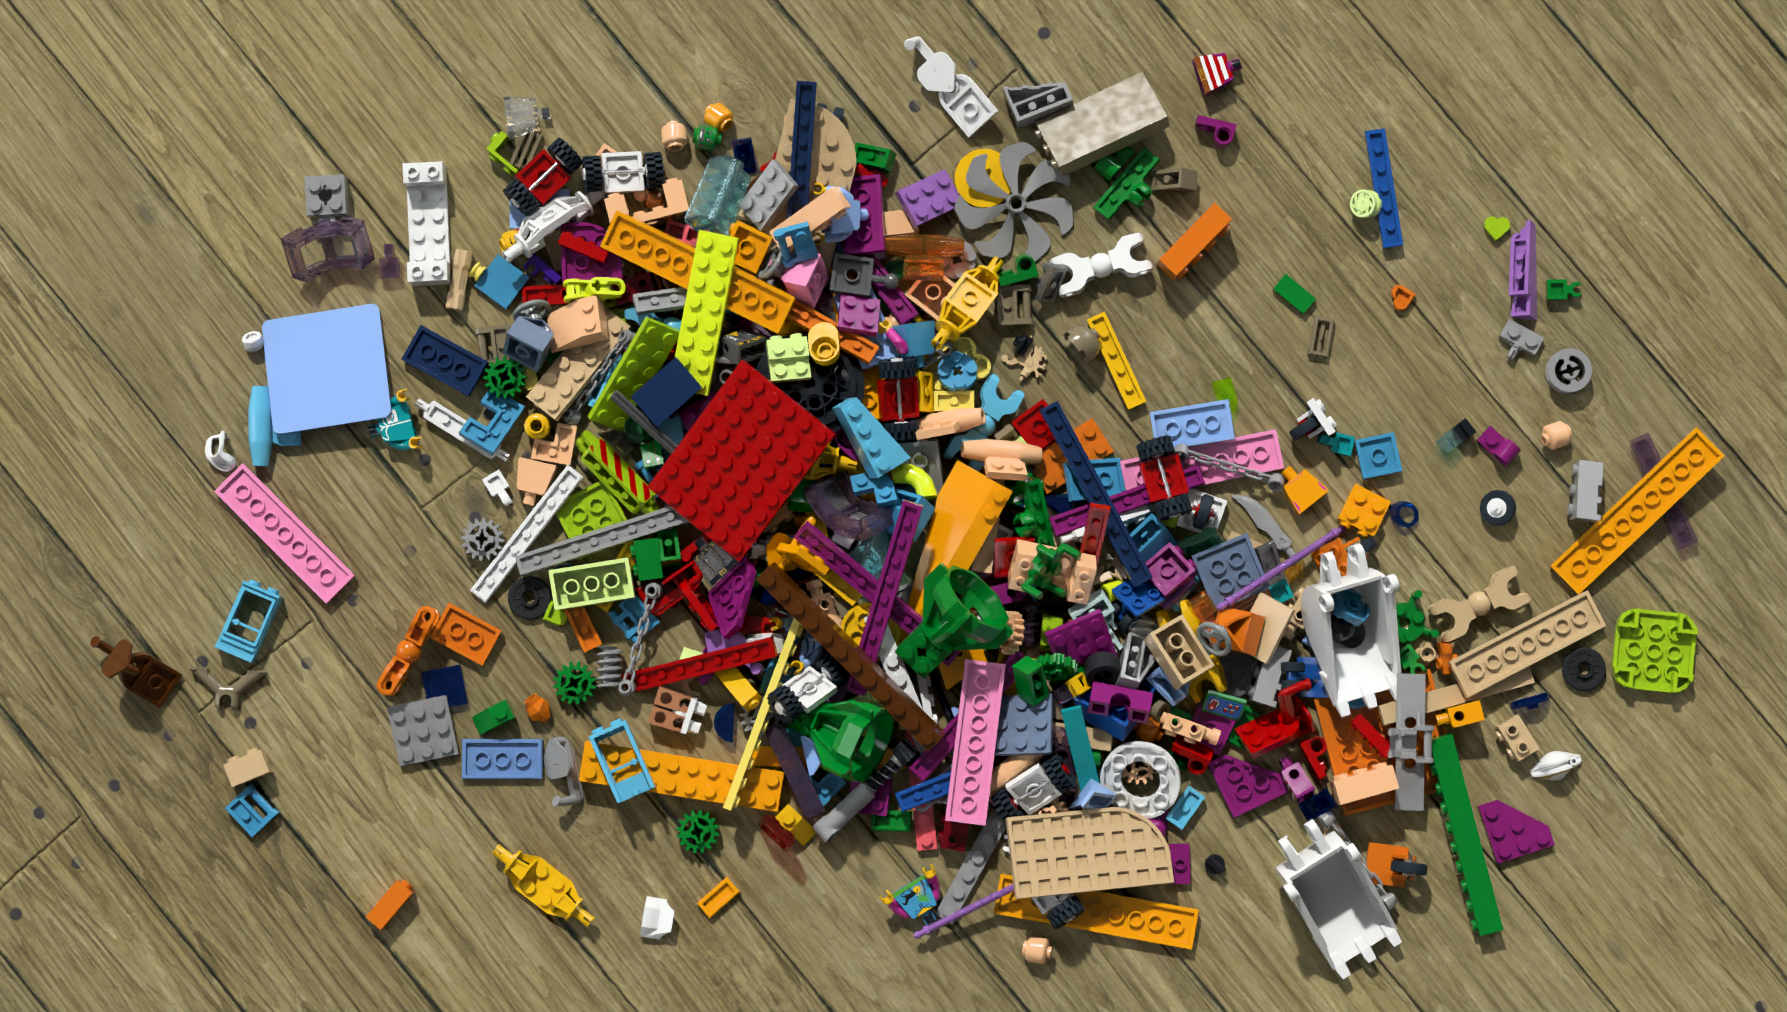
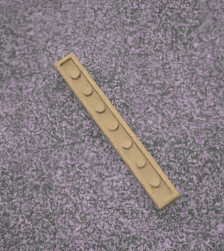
M1528 666L1468 698L1465 697L1458 683L1425 692V714L1535 683L1531 668ZM1396 701L1377 706L1383 725L1396 722Z

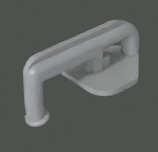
M565 737L550 738L543 757L546 774L550 779L567 777L570 796L567 797L554 796L552 805L553 807L578 804L582 802L584 797L581 781H579L574 748Z

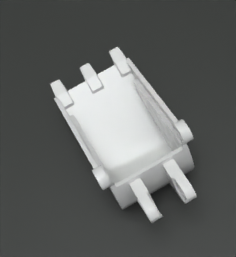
M1359 543L1348 547L1347 575L1341 576L1340 571L1337 569L1333 551L1321 554L1320 583L1305 588L1301 597L1303 625L1322 669L1319 674L1333 706L1336 707L1341 717L1350 715L1348 702L1362 698L1368 709L1377 707L1375 694L1389 690L1396 701L1397 673H1401L1395 592L1399 591V581L1394 574L1385 576L1378 570L1368 568L1364 548ZM1349 588L1358 592L1363 597L1361 600L1364 605L1368 603L1370 607V615L1363 622L1366 630L1365 639L1356 648H1347L1332 640L1330 618L1334 610L1332 597L1336 592Z
M1311 819L1304 824V827L1313 844L1297 853L1288 840L1287 835L1278 840L1287 860L1276 866L1275 870L1284 885L1285 892L1291 901L1294 902L1313 936L1312 939L1332 970L1335 969L1344 980L1351 975L1345 962L1359 953L1368 963L1374 961L1376 956L1371 946L1385 937L1394 947L1402 943L1396 931L1397 927L1360 860L1362 856L1353 843L1346 845L1335 831L1323 836L1315 821Z

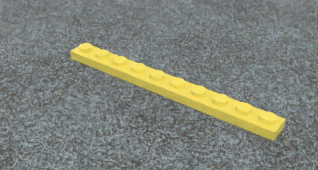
M795 618L792 621L726 798L724 809L732 811L733 807L737 808L741 797L737 795L740 788L744 789L748 778L745 777L747 769L751 770L755 759L752 758L754 750H759L762 741L759 739L761 731L765 732L769 721L766 720L768 712H773L770 709L771 706L768 705V694L783 685L780 680L782 674L786 675L790 666L787 663L788 658L794 655L797 648L794 642L796 637L800 638L804 627Z

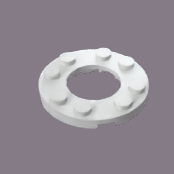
M1132 741L1118 746L1107 756L1101 769L1100 784L1117 795L1111 803L1114 807L1130 809L1150 819L1163 814L1174 804L1181 787V775L1178 765L1166 750L1150 742ZM1141 761L1148 763L1159 773L1160 786L1156 793L1148 797H1137L1127 792L1122 784L1121 776L1124 768L1132 762Z

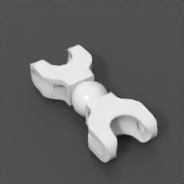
M1134 233L1123 236L1117 242L1116 247L1108 251V254L1097 253L1091 259L1089 257L1080 258L1073 253H1066L1052 258L1049 262L1064 264L1068 268L1067 271L1072 275L1071 281L1061 285L1059 288V296L1066 298L1078 295L1085 289L1089 281L1094 280L1095 276L1099 278L1106 277L1112 271L1113 274L1120 272L1131 278L1151 272L1153 266L1150 261H1136L1130 255L1132 249L1143 243V235L1141 233Z

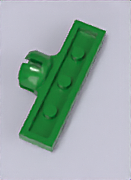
M1144 147L1094 205V210L1109 221L1125 202H1131L1136 207L1143 206L1145 204L1144 198L1148 200L1152 194L1151 188L1144 183V179L1160 162L1159 158Z
M1041 479L1021 483L1025 511L1014 517L1013 525L1021 523V526L1014 528V531L1020 537L1034 536L1035 543L1055 547Z

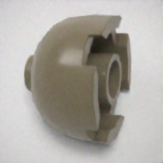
M1076 325L1063 333L1064 339L1070 340L1072 351L1086 365L1097 357L1100 351V343L1098 341L1100 335L1094 328L1090 330L1084 325Z

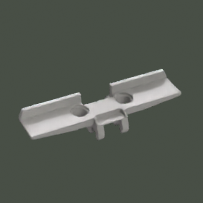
M1397 673L1396 728L1388 729V736H1390L1388 758L1396 757V779L1399 785V789H1395V810L1424 811V763H1434V758H1432V731H1434V726L1425 725V674ZM1406 718H1415L1417 722L1415 727H1406L1404 723ZM1417 731H1424V755L1416 756ZM1412 758L1416 761V765L1413 768H1407L1404 765V760Z

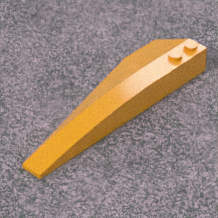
M959 460L955 463L937 495L936 509L931 517L926 541L909 596L908 605L922 617L925 577L940 563H943L948 569L954 565L968 570L1013 492ZM902 628L900 629L898 645L909 635Z

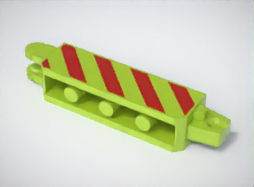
M588 430L583 431L581 434L582 438H578L575 441L576 446L583 453L581 461L631 513L635 514L639 511L648 514L660 510L661 508L653 499L656 494L647 487L648 485L602 437L597 439L592 432Z

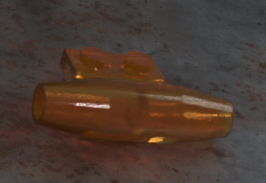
M927 234L885 237L886 252L884 253L905 257L903 280L943 281L944 260L942 258L963 256L965 239Z

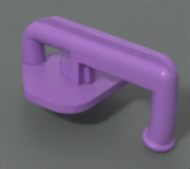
M720 629L705 633L708 652L746 643V637L739 631L729 640L723 638ZM758 662L745 664L754 675L765 672V667Z

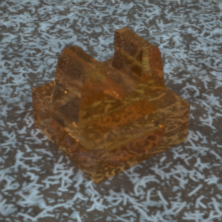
M1208 593L1190 604L1200 621L1218 611Z

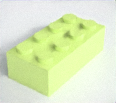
M630 558L548 570L554 609L556 611L636 598Z

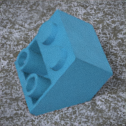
M896 488L895 493L898 504L886 506L887 533L893 535L902 502L905 499L924 506L913 542H916L936 508L923 496Z
M1150 514L1130 533L1145 563L1169 542L1174 547L1179 545L1167 528L1153 514Z

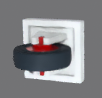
M1312 398L1307 402L1311 410L1297 418L1298 426L1289 432L1294 441L1304 435L1311 439L1323 430L1330 436L1336 432L1335 427L1337 424L1331 416L1327 418L1323 412L1326 408L1321 400L1318 399L1316 401L1315 398Z
M1190 489L1187 495L1191 503L1192 512L1179 516L1176 526L1214 539L1227 500Z

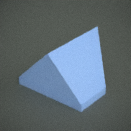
M1158 667L1146 677V680L1153 687H1156V690L1173 707L1188 695L1190 682L1175 690L1161 667Z
M800 736L809 776L816 773L821 762L813 741L806 736Z
M1090 779L1068 809L1108 808L1117 795L1095 780Z

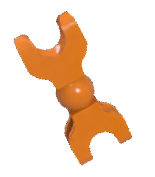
M423 606L417 611L404 637L406 639L400 641L397 645L396 655L393 656L377 682V690L381 694L394 696L399 693L413 666L412 663L420 658L421 647H424L440 620V613L435 608ZM428 613H430L431 618L429 619V621H426L425 617ZM389 681H391V682H392V686H391V688L388 690V689H387V683H388Z

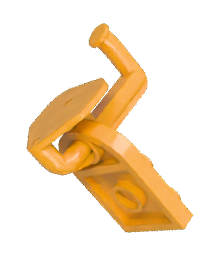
M797 514L794 517V522L798 526H803L806 521L810 522L813 526L816 523V518L813 516ZM775 533L766 545L768 566L775 562L784 572L795 570L798 567L802 570L826 575L830 569L824 565L825 561L816 555L813 557L809 554L810 550L784 533Z

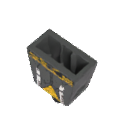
M738 330L729 334L722 333L720 336L721 354L737 365L741 360L746 362L761 358L766 352L767 337L747 330Z

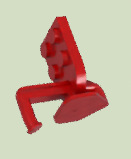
M696 559L677 570L662 582V585H667L674 581L677 588L658 601L654 608L650 610V613L654 616L661 615L686 596L690 602L688 604L690 609L701 617L700 622L706 630L714 631L719 629L710 603L698 588L704 575L703 569ZM692 568L696 575L692 578L685 577L684 573ZM646 586L635 589L643 603L646 598ZM648 598L647 604L652 605L653 600Z
M1309 678L1279 692L1278 702L1280 710L1272 711L1235 728L1237 737L1253 759L1293 741L1296 737L1315 731L1311 714L1299 697L1294 695L1291 700V695L1305 689H1311Z

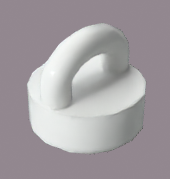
M257 331L249 332L242 338L243 345L249 352H256L264 346L262 335Z

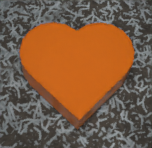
M1402 285L1394 286L1391 290V297L1394 299L1393 307L1397 311H1404L1416 294Z

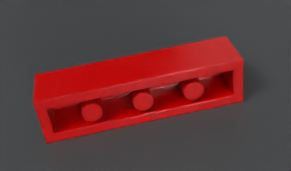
M562 232L558 241L560 246L605 264L610 253L608 250L596 246V243L592 241L586 242L580 236L574 237L571 232Z
M1358 713L1350 721V726L1353 730H1357L1360 733L1359 736L1363 740L1366 739L1369 742L1368 745L1372 749L1375 748L1378 751L1377 754L1381 758H1387L1390 744Z

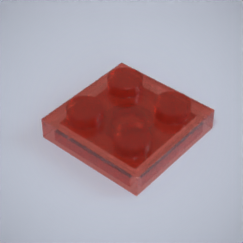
M766 814L757 826L787 852L796 842L794 840L795 836L789 830H783L779 826L780 822L771 815L769 817Z

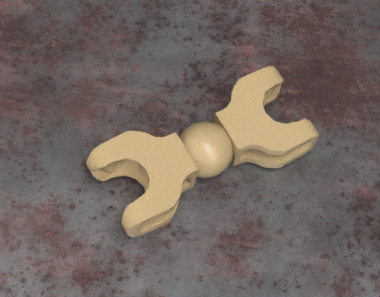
M1508 566L1493 573L1488 587L1482 591L1473 592L1468 599L1456 601L1443 598L1428 606L1429 614L1438 615L1446 612L1451 617L1450 627L1441 633L1443 642H1450L1465 635L1469 628V623L1476 616L1486 615L1491 608L1495 609L1501 606L1506 609L1515 610L1531 601L1528 593L1511 595L1508 592V581L1518 573L1516 566Z

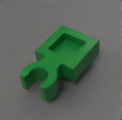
M1547 279L1546 300H1567V294L1578 298L1581 296V293H1575L1573 288L1581 286V283L1573 282L1571 285H1567V279Z
M1407 644L1400 650L1401 666L1406 672L1410 670L1411 674H1416L1421 669L1427 673L1425 666L1419 663L1422 661L1421 657L1410 644Z

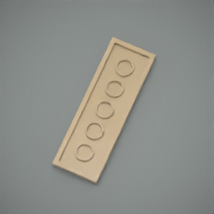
M606 307L605 313L609 340L564 350L526 396L556 421L561 418L591 381L596 371L601 368L610 351L618 344L620 332L622 330L632 331V328Z

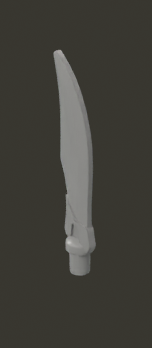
M1243 495L1231 496L1247 511L1257 528L1269 535L1272 541L1275 542L1278 550L1284 551L1289 558L1296 554L1291 548V539L1282 532L1270 513L1260 503Z

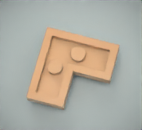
M557 423L554 442L534 439L531 459L571 466L578 426Z

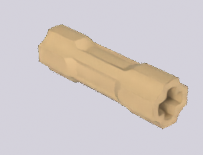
M456 249L453 274L446 302L447 309L463 311L468 274L473 257L471 251Z

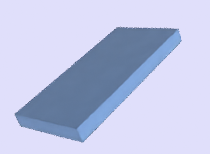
M462 739V779H543V739Z

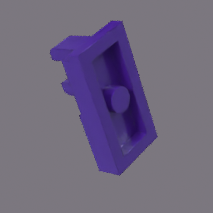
M535 253L523 265L525 270L535 265V270L531 275L536 277L542 271L545 274L543 278L551 285L553 283L556 285L561 284L562 277Z

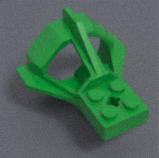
M940 563L924 579L922 622L896 647L894 652L924 679L953 651L998 649L1014 631L1006 624L1009 617L998 595L979 576L972 571L954 565L948 569L943 563ZM954 591L963 597L959 600ZM973 606L978 611L983 621L978 619L969 611Z
M855 700L821 703L809 713L803 710L802 716L792 723H783V725L809 737L813 741L823 769L841 778L855 782H864L865 779L869 781L870 777H873V771L881 763L894 734V717L882 705L859 703ZM868 727L866 736L860 748L855 753L856 746L865 729Z

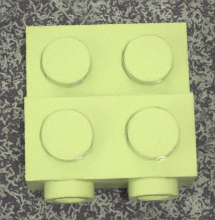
M796 333L790 335V338L782 339V336L777 335L767 340L766 351L770 381L772 383L811 379L807 336L802 337V334Z

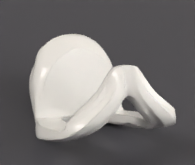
M221 431L219 435H213L207 439L205 455L214 467L227 472L234 469L236 460L233 456L223 452L224 440L229 438L225 431ZM219 439L218 451L215 455H212V440Z

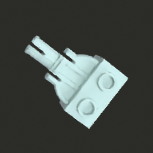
M1102 588L1089 596L1087 605L1077 603L1068 609L1073 620L1100 609L1112 642L1115 643L1119 651L1123 648V645L1109 626L1111 624L1114 630L1117 629L1114 623L1113 611L1115 609Z

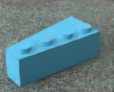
M857 397L848 398L832 408L869 478H879L911 458Z

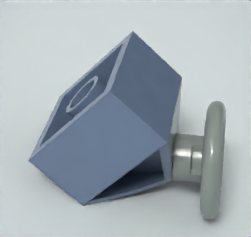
M540 299L531 300L519 305L514 310L512 317L515 322L507 332L503 349L504 355L536 372L539 371L549 356L554 336L550 326L543 320L551 310L549 302ZM544 306V311L540 313L539 309Z

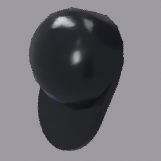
M1334 613L1330 615L1332 640L1347 648H1356L1362 644L1366 635L1363 623L1360 626H1354L1343 618H1337Z

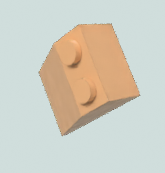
M597 295L577 299L547 315L548 325L554 334L551 344L552 353L609 340L605 305Z

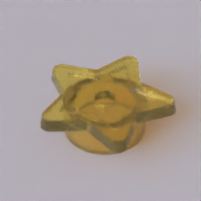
M1303 560L1283 571L1284 575L1288 576L1291 584L1297 577H1306L1302 570Z

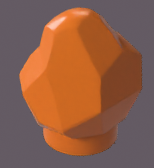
M535 693L524 701L526 713L532 721L546 722L549 720L551 714L547 700Z

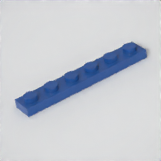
M1385 128L1365 131L1373 191L1378 193L1379 198L1382 200L1381 211L1377 215L1382 248L1403 246Z

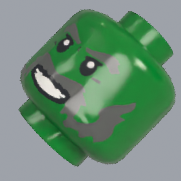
M700 124L698 128L695 127L692 143H695L697 149L714 151L716 146H720L722 135L718 134L717 128Z

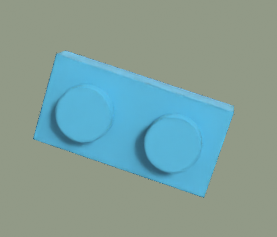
M1188 785L1165 818L1182 830L1205 797Z

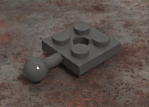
M834 253L829 293H843L869 298L871 283L884 284L888 289H895L899 285V278L893 273L887 274L885 277L872 275L873 258ZM848 272H854L856 273L857 278L854 280H850L847 278L846 274Z

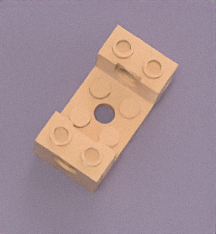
M672 178L666 180L665 184H662L668 205L667 208L658 206L653 208L651 212L638 211L633 213L632 217L650 226L667 223L668 219L675 221L691 217L682 179ZM613 193L604 199L610 223L616 210L630 216L624 194Z
M1017 539L1008 572V589L1025 592L1021 589V585L1028 579L1029 569L1033 570L1035 564L1032 561L1037 555L1036 546L1038 543ZM1044 545L1045 547H1047V548H1049V549H1050V548H1053V549H1055V550L1057 549V547H1052V546ZM1064 552L1060 556L1062 570L1057 576L1053 577L1052 583L1067 590V601L1087 605L1097 571L1096 556L1082 553L1081 557L1076 559Z

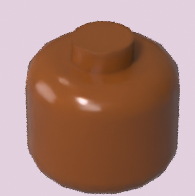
M649 189L647 198L644 201V207L652 210L655 207L664 206L665 199H663V193Z

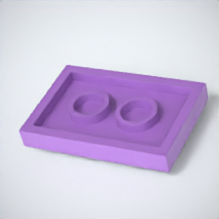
M945 169L895 193L914 228L954 210L959 196Z

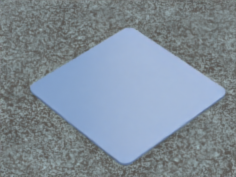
M367 304L272 319L263 323L262 333L272 426L277 434L381 419L390 415L391 404L381 318L377 305Z

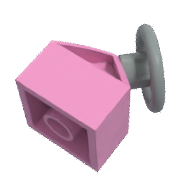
M779 247L774 248L763 261L758 272V278L764 281L774 274L779 278L785 292L795 296L797 301L814 309L829 278L821 254H818L817 258L795 263L791 267H784L781 250Z

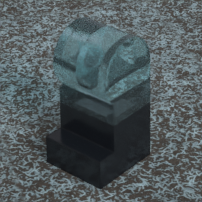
M1464 418L1439 438L1436 443L1444 454H1447L1475 434L1476 431L1468 420Z

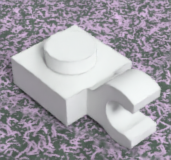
M499 469L482 479L492 497L499 495L505 506L513 503L505 491L510 486Z

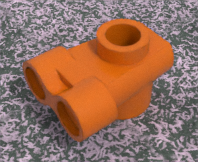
M1437 642L1439 658H1436L1435 661L1436 668L1442 674H1452L1448 662L1458 656L1457 654H1452L1451 643Z

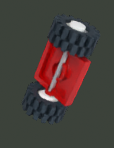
M560 137L547 148L548 153L543 149L515 175L516 179L503 190L507 199L525 216H529L539 206V203L543 205L571 179L567 172L572 175L582 165V159L577 155L578 153Z
M899 357L880 360L879 375L880 378H885L886 380H877L879 420L884 421L883 427L895 441L917 438L915 432L919 429V421L904 419L920 417L917 377H915V359Z
M1160 436L1137 444L1136 448L1140 461L1145 462L1139 464L1149 502L1160 501L1153 505L1157 520L1173 519L1192 512L1189 497L1184 495L1189 493L1179 455L1168 456L1175 452L1171 436Z

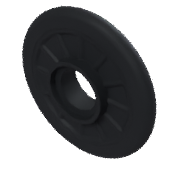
M534 576L518 579L513 583L508 593L510 609L516 616L525 620H534L543 616L552 600L548 585L542 579ZM528 592H532L535 595V601L531 604L526 603L524 600V596Z
M1580 647L1567 654L1562 664V674L1567 684L1579 691H1590L1598 687L1604 680L1606 665L1604 659L1597 651L1587 647ZM1583 663L1589 666V672L1586 675L1580 674L1578 670L1579 666Z

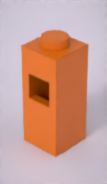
M400 879L396 880L367 914L366 918L377 928L383 930L415 893L412 890L413 886L405 879L403 881Z

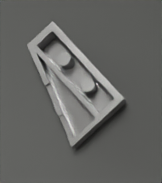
M1066 82L1040 84V86L1003 87V95L1018 129L1034 124L1035 121L1073 104V99Z
M1578 460L1572 465L1571 476H1574L1573 484H1570L1569 496H1572L1571 504L1567 506V515L1569 516V521L1593 524L1601 521V515L1597 513L1598 504H1601L1602 497H1599L1600 487H1602L1603 463Z
M1128 631L1122 644L1123 648L1120 654L1121 672L1115 686L1138 690L1156 664L1157 660L1143 640L1146 636Z
M1278 646L1269 664L1261 661L1260 666H1256L1253 677H1256L1254 685L1250 684L1249 691L1247 692V696H1250V702L1269 708H1276V698L1282 687L1280 681L1286 673L1281 672V662H1289L1291 650Z

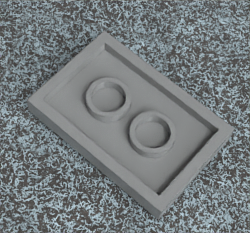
M772 159L739 206L760 231L765 232L799 186L777 160Z

